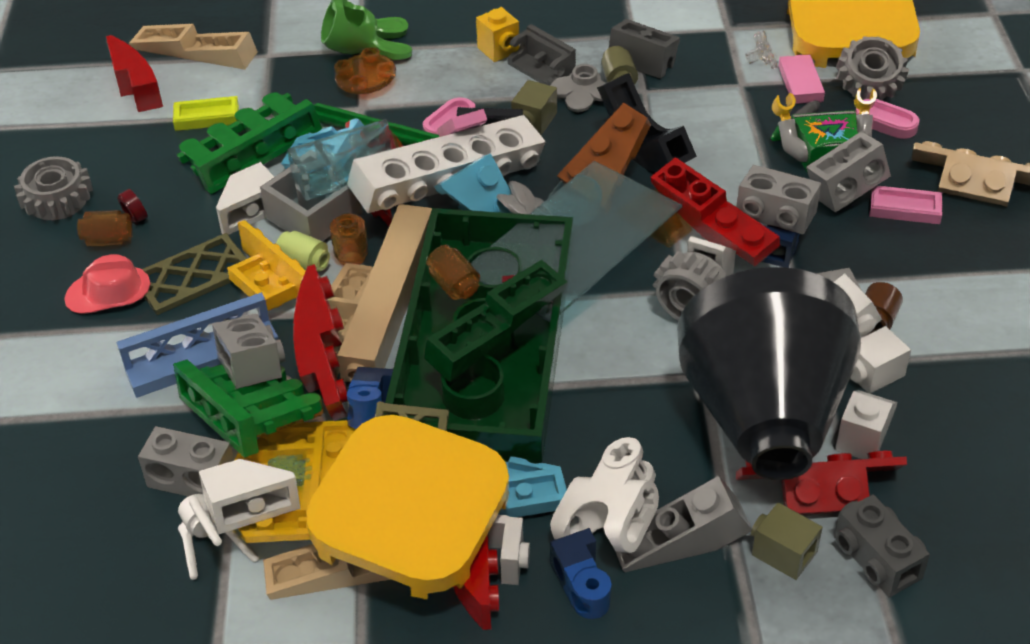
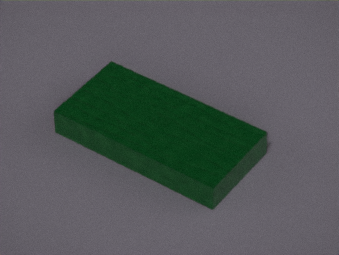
M432 208L385 403L449 410L447 432L486 445L498 452L505 462H509L510 456L526 459L534 464L543 463L567 288L451 382L424 359L427 338L484 304L486 293L502 284V276L517 275L538 261L543 260L564 279L569 281L573 253V217ZM384 413V416H385V415H397V416H399L398 414ZM426 417L421 422L438 428L439 419Z

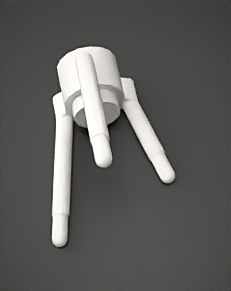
M203 494L190 495L178 507V513L183 521L179 525L178 531L183 539L190 579L192 580L198 578L192 537L194 535L199 538L209 536L215 546H219L222 543L206 506ZM235 529L225 532L252 562L259 560V556Z

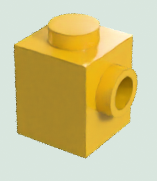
M504 8L493 9L476 17L477 48L494 63L508 57L519 49V45L513 47L509 44L512 38L519 34V21Z

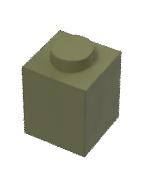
M527 80L511 101V109H523V115L538 133L542 135L557 114V87Z
M777 502L769 514H761L752 527L751 536L754 537L752 556L797 580L818 552L823 527Z

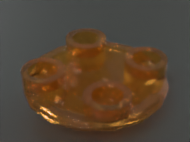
M374 47L366 48L360 55L351 57L348 60H339L334 65L335 81L338 87L345 92L353 94H369L379 91L389 85L396 76L394 62L386 56L380 55L379 49Z

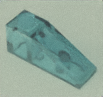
M384 119L287 149L291 175L305 200L339 191L347 185L353 159L391 150L389 125L387 120Z

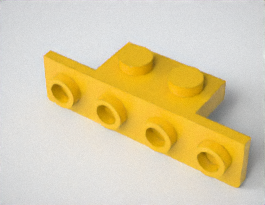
M246 220L238 222L242 250L250 258L227 267L229 279L248 296L262 292L268 311L297 298L306 270L301 267L296 259H291L286 255L278 244H273L268 240L260 229H255Z

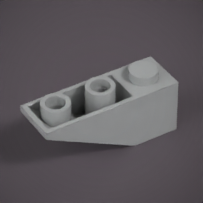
M717 476L658 509L635 552H616L622 570L629 572L716 551L748 534L752 528L736 495L721 477Z

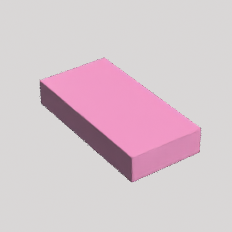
M810 54L779 57L778 66L788 94L792 93L796 99L795 104L809 103L814 100L824 101L825 91Z
M484 109L451 118L437 129L439 137L480 127L486 123L487 117Z
M876 186L871 189L869 217L940 224L942 218V193Z

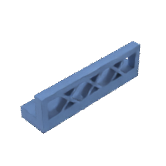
M262 292L117 341L125 373L135 397L138 398L177 384L173 367L174 363L188 359L199 370L206 366L211 368L220 365L221 362L217 356L214 333L204 332V329L211 323L239 318L244 312L257 308L259 318L265 326L270 325L274 339L278 340L279 338L269 320L266 300ZM186 335L181 343L175 345L167 344L174 336ZM142 347L150 348L146 355L130 359L128 352Z

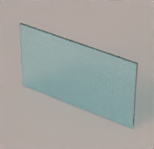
M593 161L531 212V215L573 217L565 274L568 285L563 291L560 315L682 207V204ZM517 224L490 247H501L511 250L518 255V261L513 255L504 251H487L469 264V275L483 284L498 285L502 284V276L516 275L519 266L520 272L540 260L546 262L558 273L562 246H555V241H563L565 224H540L539 229H534V224ZM554 299L535 314L550 322Z

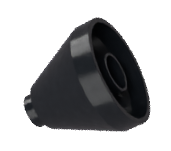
M767 267L728 275L699 291L682 311L677 327L681 369L737 452L745 461L752 465V469L757 475L769 480H789L799 477L810 469L812 458L820 451L860 354L861 337L855 306L848 294L839 285L821 275L801 269Z

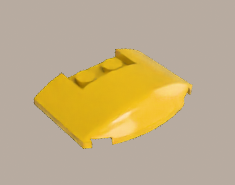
M347 420L290 423L276 428L277 432L272 434L262 433L257 435L260 437L257 439L258 453L245 458L240 453L237 454L235 460L243 459L293 472L296 477L301 508L238 528L241 537L246 543L310 540L306 510L314 492L351 434L356 430L348 425Z

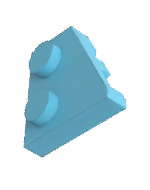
M491 153L482 156L434 186L438 193L441 195L447 194L459 203L458 208L461 210L512 213L496 198L498 194L511 195L512 193Z
M510 456L509 462H506L509 474V498L506 509H500L498 515L522 517L556 511L567 491L561 467L546 463L534 464L526 459Z

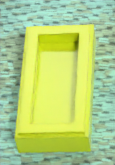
M230 96L174 102L173 125L175 131L209 128L216 123H224L227 126L236 121L235 113L239 111L238 97Z

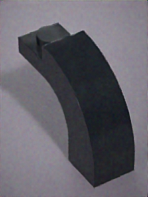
M629 73L597 87L610 117L624 102L648 118L651 126L635 159H633L640 166L649 171L657 172L675 157L684 163L697 157L684 126L667 129L657 124L650 117Z

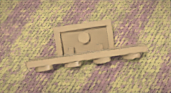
M925 141L922 144L914 143L912 151L913 161L944 167L938 192L1008 206L1014 182L1030 185V163L1025 165L1013 163L1010 159L1003 156H991L990 158L979 156L974 151L964 148L957 149L956 151L945 149L940 144Z

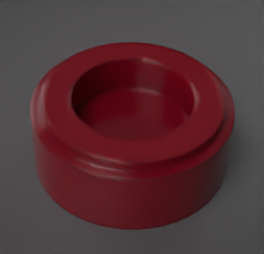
M127 189L118 195L117 200L122 210L134 224H138L148 218L143 204L131 189Z

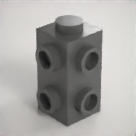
M874 494L859 502L852 501L842 508L838 515L839 518L835 532L836 541L845 554L851 555L863 568L866 577L872 584L878 585L890 598L923 579L930 553L927 551L924 543L918 537L913 536L900 523L891 508L884 506Z

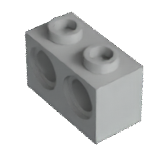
M862 131L806 167L809 179L821 182L819 201L834 212L846 207L849 203L891 177L883 144Z
M753 164L739 185L736 207L758 222L804 234L817 212L821 182Z
M257 314L212 324L218 359L236 389L282 378L280 363L285 362L283 345L280 339H274L270 325L265 326Z
M155 426L139 453L138 459L147 487L189 497L194 494H203L199 471L234 461L230 442Z

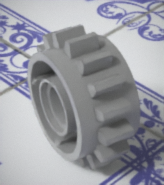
M864 36L857 42L852 40L849 48L844 47L842 49L836 69L839 70L837 79L843 81L842 88L844 90L847 89L853 97L856 96L857 91L861 88L860 97L863 100L870 98L872 89H875L877 93L876 99L882 101L887 96L893 98L896 90H902L909 72V69L906 68L908 59L903 58L902 49L898 48L892 41L877 36Z
M59 156L47 157L33 162L24 169L21 176L17 178L19 184L14 186L20 208H25L28 215L33 214L35 217L43 220H59L72 216L81 210L86 200L90 199L89 192L93 191L87 168H82L80 162H74L69 158Z
M677 251L673 257L668 255L655 271L653 276L657 280L653 283V287L656 288V296L663 309L679 321L685 306L699 291L711 283L726 277L727 274L717 262L706 255L696 252L682 253Z

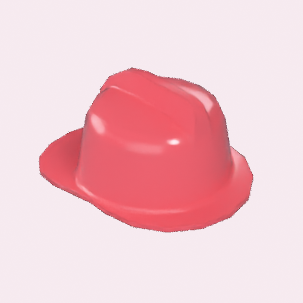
M109 254L94 260L85 269L83 276L69 287L64 300L66 307L72 312L79 314L93 313L113 307L130 305L139 301L148 293L151 283L148 274L142 269L135 267L131 260L121 255Z

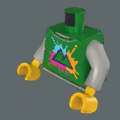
M859 88L854 99V105L859 109V114L857 115L855 110L792 114V119L790 112L796 103L794 95L789 93L786 96L787 107L780 103L779 95H777L772 103V111L781 118L778 126L784 151L801 162L807 172L806 167L859 132L862 131L872 137L873 115L869 113L877 98L875 89L871 91L870 101H864L860 97L861 88Z

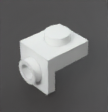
M497 515L488 532L489 548H502L500 556L501 584L519 585L520 569H528L530 558V543L524 542L523 518Z

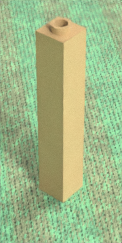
M404 204L398 205L337 354L340 364V377L345 382L351 383L357 367L385 368L410 302L432 208Z

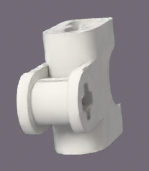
M626 437L614 441L605 449L592 477H576L573 479L550 522L555 540L590 528L592 533L597 529L604 528L605 534L616 552L632 553L636 551L657 511L659 502L658 489L654 483L656 477L655 470L649 462L642 460L643 448L637 439Z

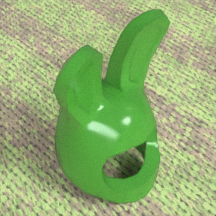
M331 0L321 28V42L328 49L343 54H358L366 50H372L383 57L393 60H403L412 56V47L410 45L384 40L403 37L408 30V23L405 19L401 17L375 19L373 13L364 6L355 5L347 0Z

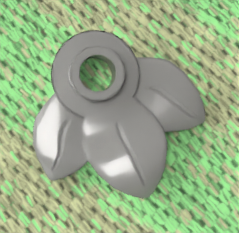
M580 64L573 68L570 76L559 77L550 86L557 87V97L566 98L565 104L570 111L583 112L593 105L594 100L603 101L597 87L605 84V82L601 80L596 67L590 64Z
M510 181L508 183L511 195L498 194L496 197L512 213L553 216L550 207L541 198L534 197L532 192L519 182Z

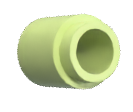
M285 231L277 239L276 244L280 246L282 251L291 259H296L304 270L307 269V266L315 264L319 273L327 267L330 253L325 242L298 231Z

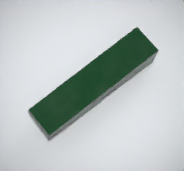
M543 260L538 261L488 291L484 304L428 337L424 359L449 382L453 381L567 288L568 281Z

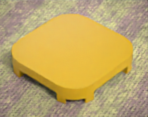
M788 0L787 14H790L793 33L792 50L795 56L810 54L811 58L815 60V67L826 68L828 58H839L844 47L849 48L852 40L857 42L864 36H877L892 41L893 44L902 49L903 58L916 56L920 27L913 0Z
M397 415L374 417L362 423L351 434L311 497L306 510L310 540L317 549L319 558L330 565H333L337 558L410 586L412 597L428 600L429 593L446 591L455 585L460 589L469 579L470 566L500 509H506L509 498V474L506 462L498 452L484 444L414 419Z

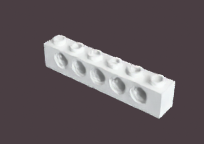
M522 115L353 159L347 185L367 213L382 209L388 210L396 205L410 201H419L424 197L439 194L434 187L435 185L490 153L503 176L519 170L531 169L537 166L546 141L529 120Z

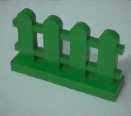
M277 92L267 94L262 99L264 106L257 110L252 108L240 109L235 113L236 121L228 126L224 123H216L207 129L209 137L200 142L194 138L183 141L179 145L181 152L176 155L182 164L187 161L192 164L191 169L196 176L199 175L205 190L213 194L226 186L230 175L259 162L265 164L288 151L297 137L319 132L322 126L313 103L305 99L295 105L292 103V97L288 93L284 95ZM271 114L274 116V118L270 120L265 119L267 116ZM242 130H245V131L247 132V133L243 134L242 136H239V135L237 134V133L241 132ZM216 145L219 147L217 150L213 152L209 150L210 148Z
M188 359L173 364L179 398L225 441L230 442L231 446L244 458L259 452L257 435L262 433L269 435L277 432L276 428L301 419L304 421L313 419L314 414L322 410L321 396L316 393L304 394L303 382L298 379L287 380L286 371L283 366H280L282 378L236 389L222 364L211 368L206 366L200 368V370Z

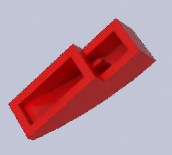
M113 35L106 36L121 97L134 94L138 112L163 107L157 79L146 59L126 42Z

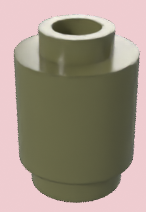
M612 46L603 53L601 66L607 82L629 73L634 85L636 84L638 72L628 50L621 46Z

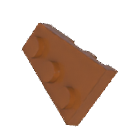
M623 102L557 175L560 182L608 215L613 206L611 200L617 188L621 189L624 183V173L630 160L635 159L651 126L648 118Z

